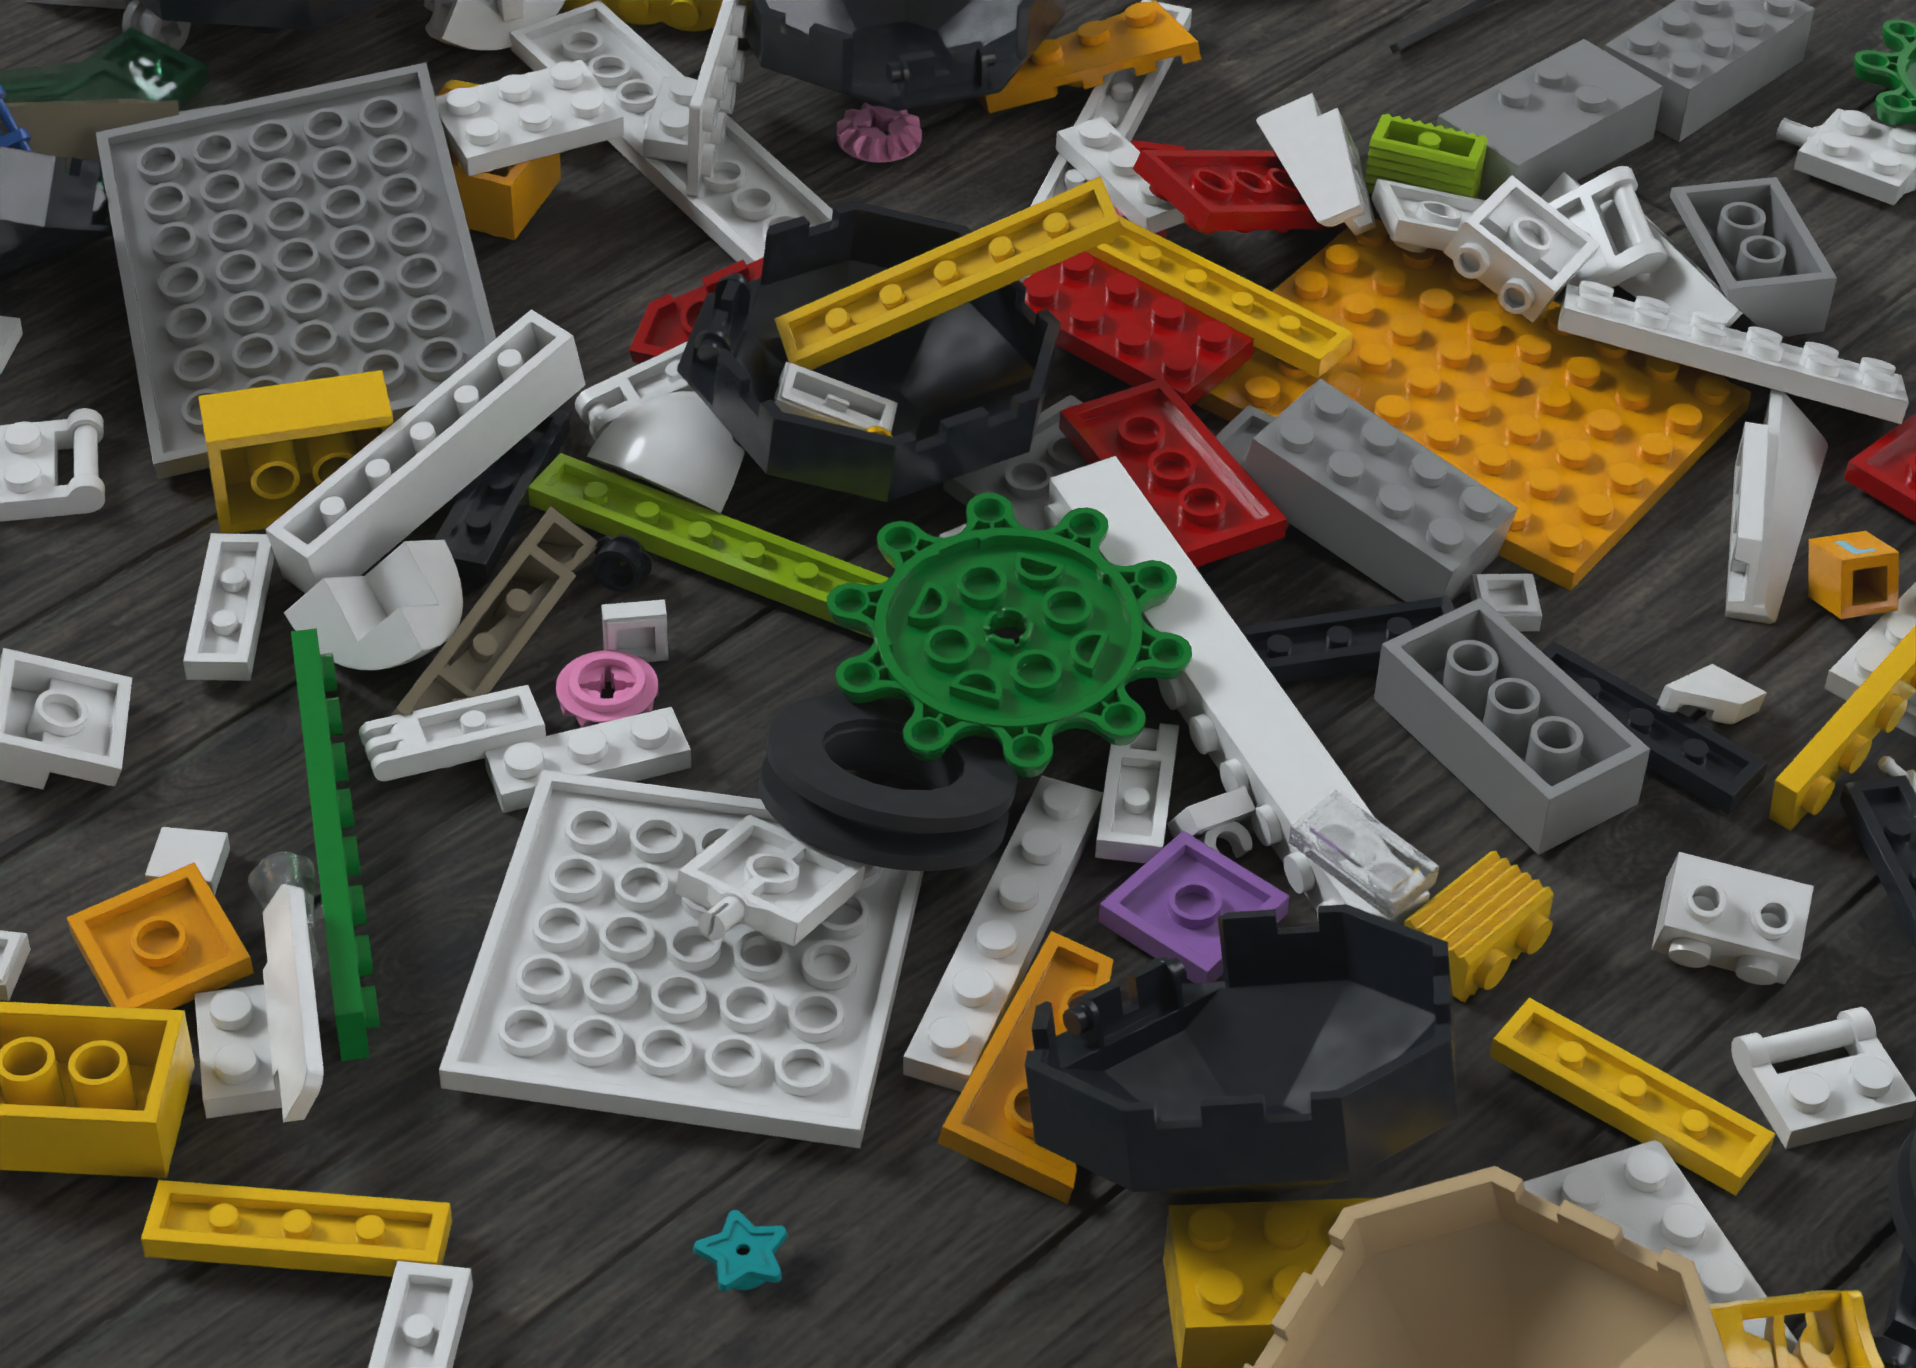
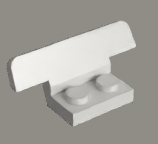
M282 884L263 911L267 964L263 969L264 984L195 993L202 1095L206 1119L282 1108L283 1122L304 1120L320 1092L324 1069L304 890L300 887Z

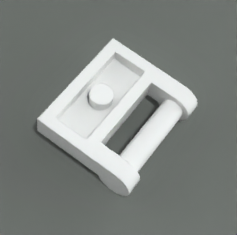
M1615 167L1548 203L1600 244L1591 258L1567 284L1579 287L1581 281H1592L1612 288L1638 273L1647 274L1655 272L1667 263L1668 257L1662 242L1653 238L1635 191L1638 188V183L1630 167ZM1609 200L1615 201L1633 246L1619 254L1600 208L1601 204Z
M82 408L72 412L68 419L41 422L24 421L0 425V522L85 514L102 508L105 503V485L98 477V443L103 438L104 420L97 411ZM74 448V478L70 480L68 485L58 486V450Z
M1864 1007L1842 1011L1838 1014L1837 1020L1764 1038L1755 1032L1735 1037L1732 1041L1731 1050L1734 1064L1785 1149L1912 1118L1916 1106V1096L1876 1037L1874 1020ZM1840 1047H1845L1850 1055L1849 1057L1777 1074L1772 1066L1775 1063Z

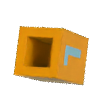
M1867 531L1809 539V598L1840 619L1898 611L1899 551Z

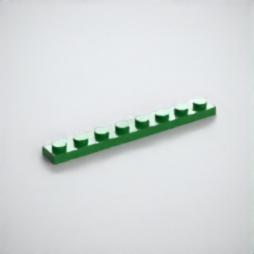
M317 628L291 631L341 1061L369 1058L366 1029L380 1027L375 985L361 987L360 977L372 976L374 974L369 935L355 936L354 926L367 925L362 884L351 886L348 884V877L360 876L361 871L356 835L347 837L342 835V829L355 828L350 788L337 790L336 782L349 781L344 742L331 743L332 736L343 735L339 697L326 698L325 692L338 691L333 653L320 654Z

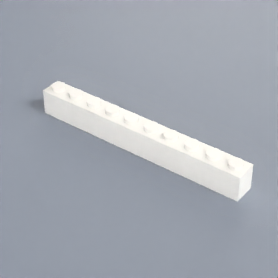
M1114 456L1051 477L1049 481V502L1043 509V517L1047 529L1053 528L1060 523L1062 518L1071 510L1086 507L1096 509L1105 515L1109 525L1106 538L1099 547L1100 554L1105 560L1120 566L1156 560L1170 565L1175 570L1177 575L1176 589L1168 600L1142 613L1145 623L1151 628L1160 632L1180 635L1192 647V659L1179 677L1174 679L1156 678L1161 695L1166 705L1172 710L1177 709L1188 724L1192 741L1201 754L1208 753L1220 771V777L1226 792L1246 786L1255 807V811L1250 814L1255 833L1263 845H1271L1284 864L1285 874L1291 887L1297 893H1304L1317 911V918L1318 906L1347 904L1404 926V921L1429 901V892L1117 457Z

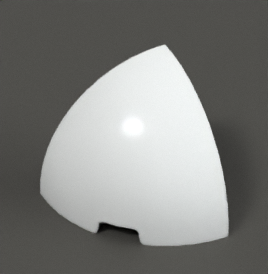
M425 0L424 6L433 12L425 29L432 38L458 48L480 51L505 49L513 46L510 40L511 31L556 16L565 0H523L524 18L503 21L497 1Z
M680 391L652 397L626 410L601 433L587 457L627 478L642 479L680 499L721 514L744 456V449L738 445L736 438L695 391Z
M445 540L404 541L365 576L323 578L286 610L284 614L296 631L317 628L320 654L333 653L334 663L358 670H379L400 666L419 659L449 640L461 620L463 593L456 564Z

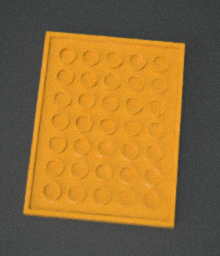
M1375 219V228L1357 236L1347 227L1272 292L1354 332L1351 351L1322 376L1316 378L1253 346L1252 358L1194 404L1229 422L1248 405L1277 417L1321 378L1516 506L1518 509L1499 556L1571 591L1748 409L1751 391L1729 382L1722 376L1557 330L1561 306L1557 302L1553 301L1533 323L1522 314H1512L1506 311L1501 306L1498 295L1476 278L1469 279L1459 274L1453 260L1443 253L1444 251L1427 248L1425 252L1417 253L1402 249L1391 240L1381 220Z

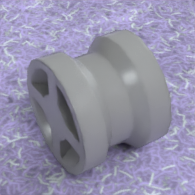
M132 0L124 12L122 27L123 33L128 40L140 46L147 45L150 51L166 57L177 53L185 44L189 35L190 22L162 21L140 1Z

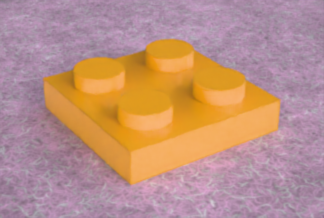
M195 862L66 917L71 935L111 1007L173 1010L195 1000V993L215 991L254 973L249 953Z

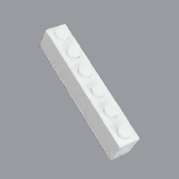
M530 310L266 528V533L283 578L304 593H307L323 578L361 576L586 385L574 336L535 311Z

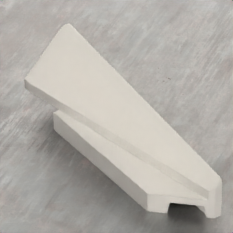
M1310 93L1257 118L1258 125L1318 223L1334 227L1344 222L1355 236L1376 227L1359 153L1338 108L1322 114L1313 93Z
M1563 172L1541 198L1550 203L1581 185ZM1609 200L1601 204V211L1618 254L1633 247L1615 201ZM1645 215L1653 238L1662 242L1668 257L1667 263L1655 272L1647 274L1638 273L1621 282L1618 286L1636 298L1637 296H1646L1661 300L1670 305L1669 312L1690 318L1694 311L1719 316L1726 320L1725 327L1729 328L1742 315V312L1726 298L1722 289Z
M1775 389L1770 390L1763 424L1745 422L1735 463L1725 617L1767 624L1775 623L1828 449L1827 441L1788 395Z

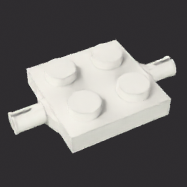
M1839 108L1823 125L1811 128L1788 120V118H1784L1778 127L1776 139L1801 147L1798 150L1795 161V170L1891 205H1895L1903 194L1916 191V132L1913 130L1892 128L1872 121L1868 115L1860 111H1844Z
M749 814L679 870L675 893L700 904L707 910V912L700 916L698 925L704 936L709 937L712 933V940H719L735 924L742 923L760 931L762 935L771 940L784 942L794 947L861 888L865 865L819 849L792 834L786 828L777 827Z

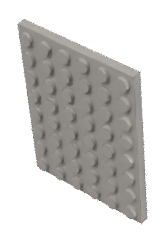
M427 63L95 132L152 462L158 479L209 468L198 396L382 370L392 410L393 423H395L496 339Z

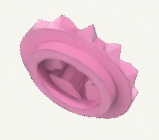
M863 103L860 110H846L844 119L837 122V142L841 149L852 157L869 162L884 163L900 160L914 153L922 142V130L920 129L919 117L908 114L907 109L895 111L883 106H871L868 103Z
M604 650L582 655L567 664L560 672L556 681V697L559 699L563 716H575L581 728L595 722L604 723L651 712L654 699L659 696L658 678L654 669L640 657L622 651ZM605 682H611V688L615 690L613 698H601L602 689H605Z

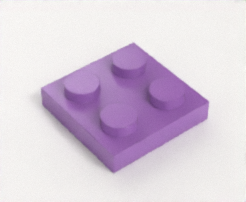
M1182 831L1100 903L1098 922L1154 958L1159 956L1168 959L1177 958L1186 969L1187 979L1193 983L1215 982L1224 973L1218 917L1227 912L1276 909L1278 923L1288 914L1290 896L1187 832Z

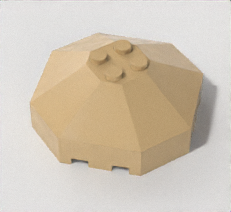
M1496 1166L1343 1208L1328 1232L1331 1241L1329 1248L1311 1275L1306 1272L1302 1273L1271 1322L1274 1335L1254 1366L1245 1363L1243 1368H1730L1694 1261L1667 1248L1663 1249L1661 1255L1624 1238L1621 1226L1565 1199L1561 1206H1558L1525 1190L1523 1179Z

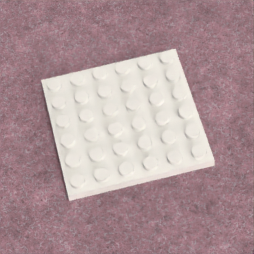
M542 770L439 1068L441 1088L860 1148L924 871L895 870L864 864L865 870L861 888L794 947L784 942L771 940L762 935L760 931L742 923L735 924L719 940H712V933L709 937L704 936L698 925L700 916L707 912V910L700 904L675 893L678 872L749 814L772 825L784 828L767 811L761 799Z

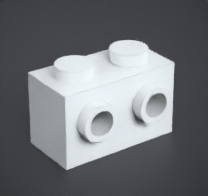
M1679 852L1666 877L1651 950L1668 954L1672 961L1683 966L1700 968L1711 965L1735 971L1740 979L1749 983L1770 985L1777 982L1785 984L1800 961L1814 886Z

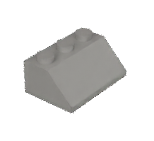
M1777 177L1671 188V200L1726 298L1758 327L1774 331L1782 336L1791 337L1798 334L1824 332L1837 277Z

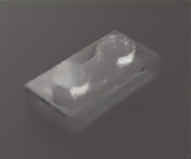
M1337 790L1332 792L1290 827L1289 844L1389 920L1396 917L1436 883L1439 869L1436 863Z

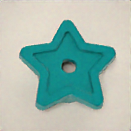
M732 1210L728 1214L722 1232L697 1240L693 1247V1253L714 1264V1271L720 1291L727 1292L731 1289L749 1290L762 1285L766 1281L773 1283L781 1281V1269L774 1254L785 1242L788 1235L786 1228L783 1226L756 1227L740 1211ZM740 1248H747L750 1252L747 1255H739L736 1251Z

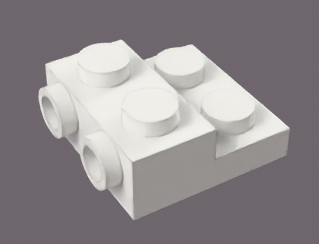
M1511 175L1463 223L1443 253L1453 260L1459 274L1469 279H1478L1497 294L1501 306L1506 311L1512 314H1522L1533 323L1556 299L1571 278L1586 264L1600 244Z
M3 648L0 657V780L44 790L49 773L51 772L116 786L122 770L132 677Z

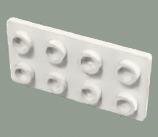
M723 0L698 80L690 77H663L643 137V157L687 163V195L698 196L703 178H712L714 175L717 145H723L727 114H732L734 109L736 83H741L743 79L746 53L745 51L738 50V38H744L748 8L747 6L739 5V0Z

